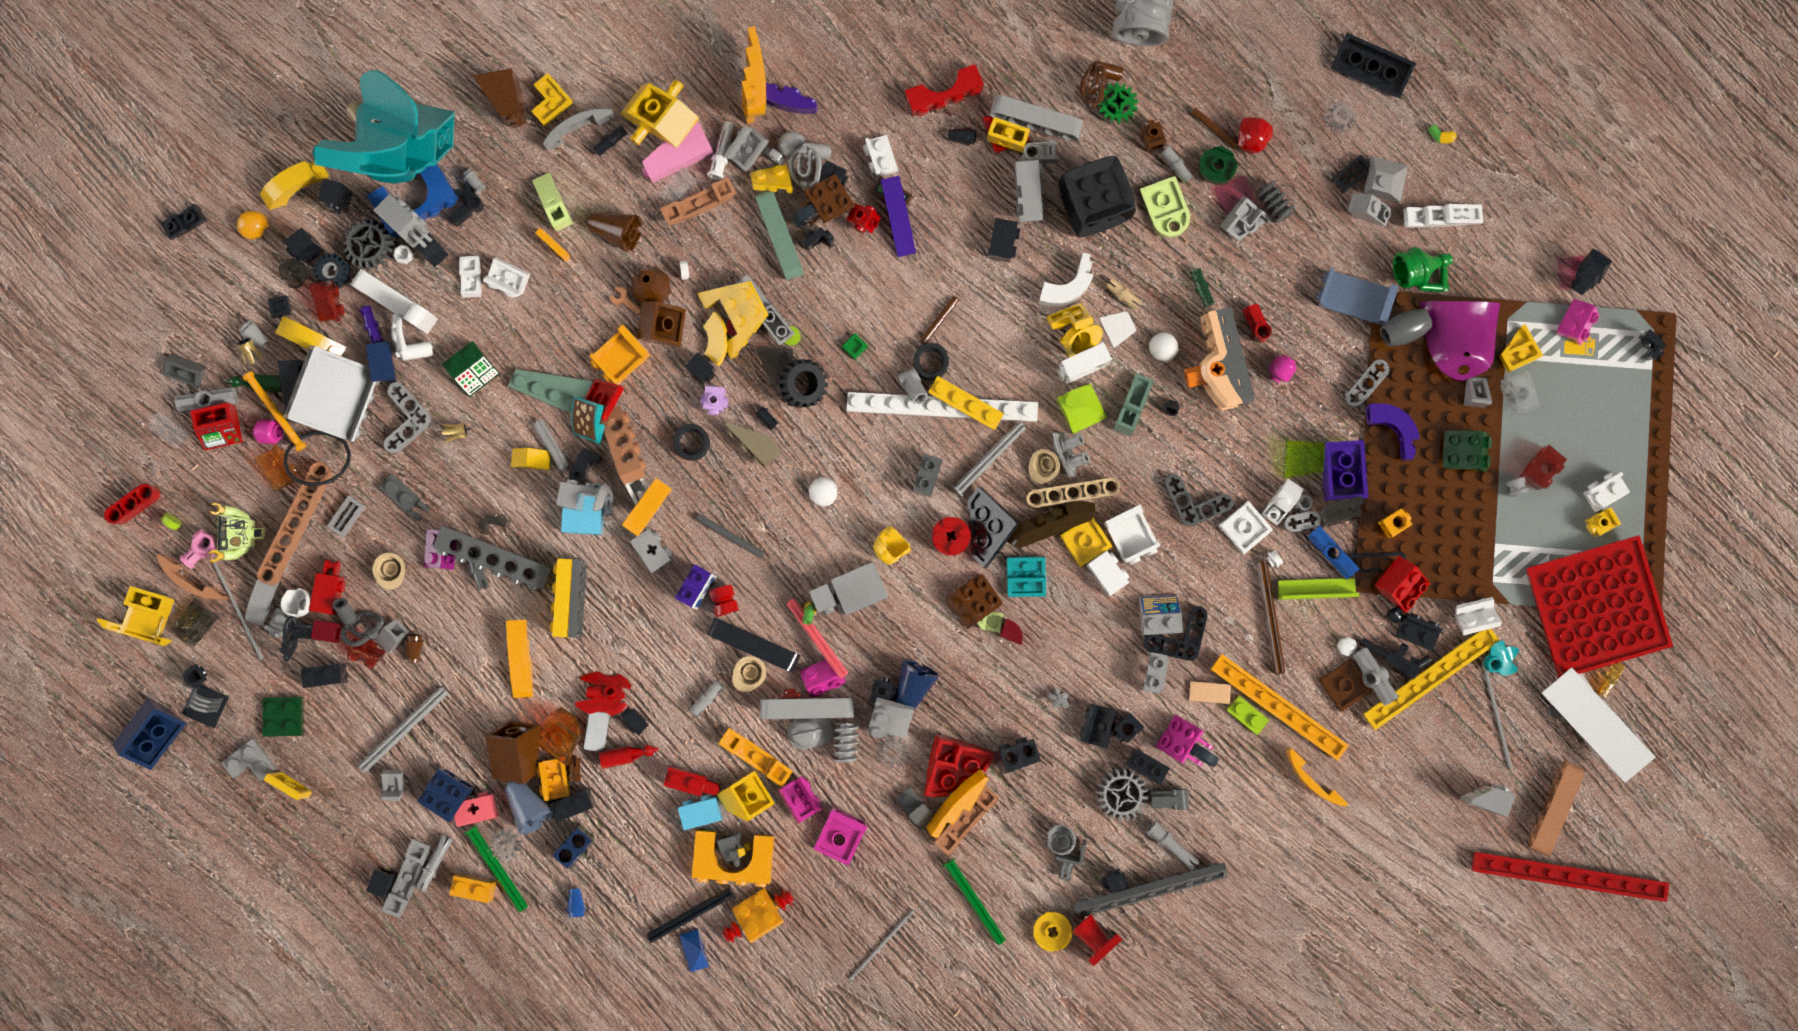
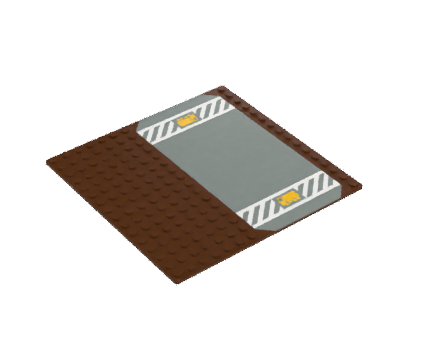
M1397 292L1388 320L1402 312L1421 309L1420 302L1471 301L1500 303L1493 363L1487 371L1475 376L1487 378L1492 403L1484 408L1464 406L1466 380L1459 381L1453 379L1438 368L1429 351L1425 334L1408 344L1389 347L1381 337L1380 328L1382 325L1370 322L1367 369L1374 361L1384 360L1389 366V373L1365 401V407L1369 404H1389L1398 407L1413 420L1420 439L1412 441L1416 448L1414 459L1401 461L1399 439L1395 431L1385 425L1367 426L1365 410L1363 440L1368 498L1359 500L1356 553L1402 552L1406 554V560L1415 564L1430 583L1426 591L1420 595V598L1474 602L1483 598L1493 597L1496 604L1537 607L1525 568L1640 535L1662 607L1676 314L1596 307L1599 313L1598 321L1590 328L1588 339L1582 345H1578L1575 340L1558 335L1556 332L1570 305ZM1526 324L1543 356L1508 373L1499 356L1519 328ZM1651 329L1667 346L1663 349L1664 353L1657 360L1647 361L1645 357L1652 350L1644 347L1638 337L1644 331ZM1377 365V372L1374 375L1372 374V372H1370L1369 375L1373 376L1377 381L1379 378H1377L1376 375L1378 374V372L1383 373L1385 371L1383 368L1384 365ZM1462 365L1458 368L1457 372L1461 375L1467 374L1470 371V367ZM1367 379L1366 389H1370L1373 386V381ZM1485 431L1490 434L1492 446L1489 448L1488 456L1491 458L1490 467H1487V472H1478L1470 469H1445L1443 467L1445 432ZM1612 471L1615 473L1622 472L1623 476L1621 478L1630 493L1603 508L1612 507L1621 525L1614 527L1601 536L1595 537L1587 530L1585 520L1598 512H1594L1583 492L1588 490L1587 486L1595 481L1600 483L1605 480L1603 476ZM1525 477V485L1529 488V492L1510 497V488L1507 487L1506 482ZM1398 509L1406 510L1411 516L1410 521L1412 525L1396 536L1388 538L1378 522ZM1397 517L1393 519L1395 527L1400 526V520ZM1398 556L1356 557V565L1364 570L1381 568V570L1386 571ZM1385 572L1355 573L1356 592L1381 594L1375 584Z

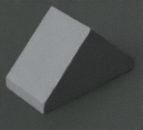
M1472 377L1467 379L1464 406L1484 408L1491 405L1492 398L1487 378Z

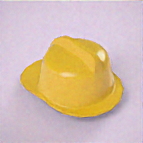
M1091 325L1085 329L1075 330L1074 327L1070 328L1060 338V343L1066 349L1067 356L1070 358L1096 346L1102 338V328L1099 325Z

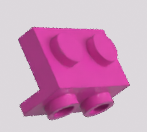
M1573 299L1556 331L1557 334L1573 339L1578 345H1582L1590 335V328L1598 321L1599 313L1596 305Z
M826 659L800 670L810 697L820 696L824 692L838 688L846 683L845 678L840 679Z
M803 776L778 790L797 824L822 810L819 798L813 794L810 789V783Z

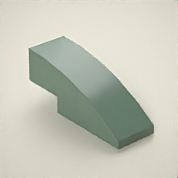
M1138 373L1135 374L1113 430L1131 437L1154 380Z

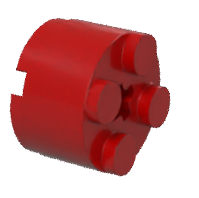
M943 518L933 529L932 543L935 549L944 556H957L963 553L970 543L971 534L969 527L959 518ZM955 533L954 537L956 540L948 541L946 534Z

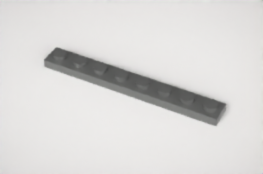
M1225 862L1221 864L1213 863L1203 869L1195 868L1188 873H1177L1170 878L1156 879L1152 883L1137 884L1133 888L1121 889L1112 894H1100L1090 900L1082 899L1074 904L1077 919L1227 878V868Z

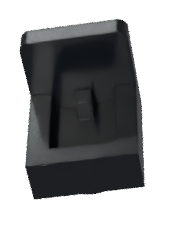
M822 227L816 232L811 231L805 236L804 245L809 251L822 240H825L830 247L834 245L833 235L828 229L824 231Z

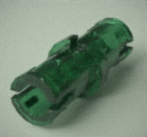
M1201 268L1189 272L1203 307L1213 305L1215 301L1209 290L1210 285L1206 283Z

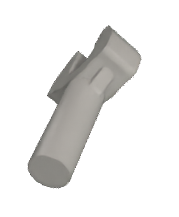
M765 146L762 151L763 154L767 155L778 165H781L785 160L782 157L783 155L773 148L771 150Z

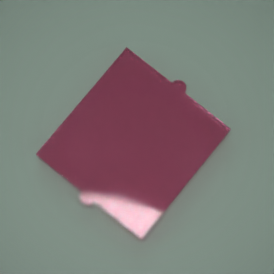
M1245 176L1214 188L1219 200L1218 204L1221 205L1225 217L1228 216L1243 196L1257 205L1252 194L1253 189L1250 188Z
M1586 256L1557 259L1559 271L1557 276L1560 279L1561 290L1572 289L1571 283L1575 280L1574 277L1578 271L1577 267Z

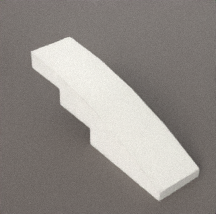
M1448 204L1445 206L1407 207L1403 209L1405 228L1449 227L1483 223L1482 205Z

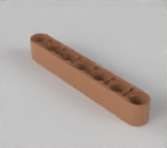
M315 462L310 467L304 481L322 482L331 479L332 470L323 462ZM325 468V473L318 476L319 469ZM328 484L316 486V490L313 493H309L311 486L301 485L258 570L257 577L259 581L269 586L276 585L280 581ZM307 502V508L301 511V504ZM298 519V526L292 528V522ZM290 537V542L287 545H283L284 538ZM281 554V560L275 563V556ZM272 571V578L266 580V574Z

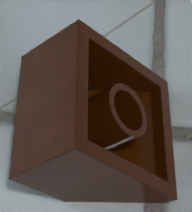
M658 301L642 302L637 339L649 343L681 347L686 309Z

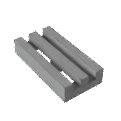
M348 495L327 527L345 538L366 506ZM350 502H353L350 509L347 511L341 522L335 528L334 525L337 523V521L339 520L343 512L346 510ZM358 506L357 510L355 511V513L353 514V516L350 518V520L348 521V523L346 524V526L344 527V529H343L342 531H340V530L342 529V527L344 526V524L346 523V521L348 520V518L351 516V514H352L353 511L355 510V508Z

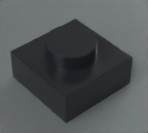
M285 295L268 299L271 318L275 319L292 315L289 296Z

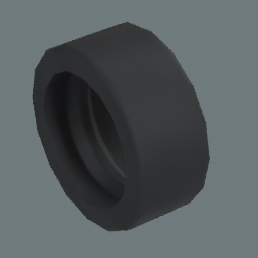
M926 343L916 350L913 357V367L921 378L935 380L937 376L942 377L949 367V356L941 345ZM927 351H935L942 358L941 368L934 373L924 371L920 365V358Z
M686 424L675 432L673 446L681 458L688 461H696L707 454L710 448V438L701 426ZM689 431L699 433L703 440L701 449L696 453H687L680 445L682 436Z

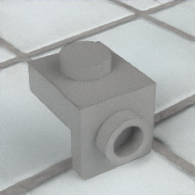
M383 770L381 773L383 786L381 800H388L390 802L400 800L405 791L403 770Z

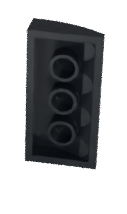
M1346 33L1330 68L1400 99L1417 63L1350 33Z

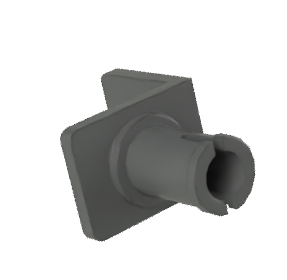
M1086 839L1082 840L1078 857L1068 854L1062 856L1055 854L1056 860L1062 861L1058 878L1064 880L1065 876V881H1070L1073 865L1082 866L1087 845Z

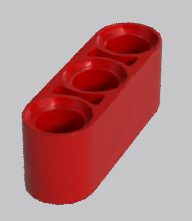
M149 484L139 485L105 510V520L111 524H125L156 502L160 497V490L156 486ZM150 489L151 494L149 497H146L145 493ZM132 500H134L135 505H134V507L131 509V508H130V502H131ZM118 511L119 517L115 520L114 514Z

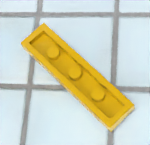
M937 376L928 391V394L995 431L1004 415L1001 411Z

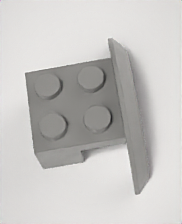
M567 479L566 483L560 482L557 506L582 511L585 496L596 497L593 511L598 512L601 510L605 502L603 516L608 517L612 513L613 493L607 483H602L600 486L586 483L585 486H582V483Z

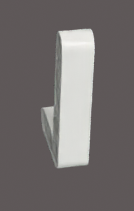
M362 269L358 271L350 285L393 313L400 314L404 320L426 334L430 332L438 320L429 311L410 301Z

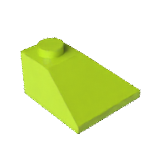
M1091 384L1074 389L1059 396L1056 400L1072 434L1107 418Z

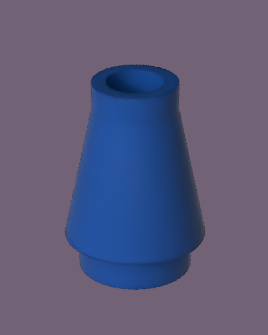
M570 889L566 913L569 914V918L583 917L586 909L581 889Z

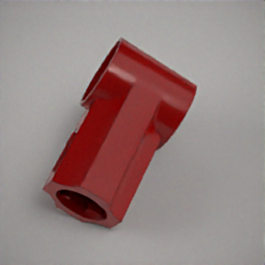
M1258 303L1243 309L1242 313L1252 332V339L1257 343L1267 341L1272 334V328L1266 322ZM1263 329L1266 332V336H1260L1257 330Z

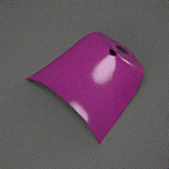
M1471 301L1420 302L1421 309H1425L1428 312L1432 321V328L1425 333L1427 345L1434 362L1442 372L1453 379L1464 381L1487 371L1491 367L1494 360L1500 303ZM1465 352L1470 353V356L1464 357L1463 355ZM1462 365H1467L1470 367V371L1467 374L1461 375L1457 372L1458 368Z

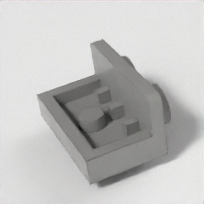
M745 125L738 131L734 142L729 144L724 156L727 159H732L744 171H749L769 140L754 127Z

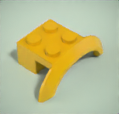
M130 586L123 603L129 607L122 625L97 618V621L102 628L165 646L172 643V640L162 638L161 636L174 599Z

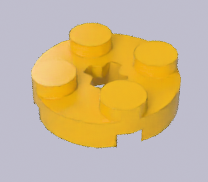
M1047 911L1035 921L1033 936L1042 949L1054 952L1064 949L1070 943L1072 927L1069 920L1063 914ZM1057 927L1056 931L1058 934L1049 936L1048 928Z

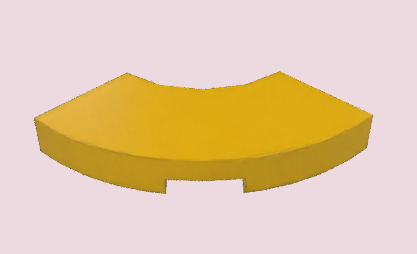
M713 312L703 326L708 336V346L704 354L716 365L720 366L725 358L728 347L727 329L720 315Z

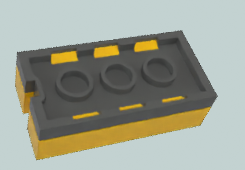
M557 559V563H554L553 572L556 574V582H553L552 585L555 602L551 603V613H554V618L550 622V633H552V637L582 638L587 562L576 559Z

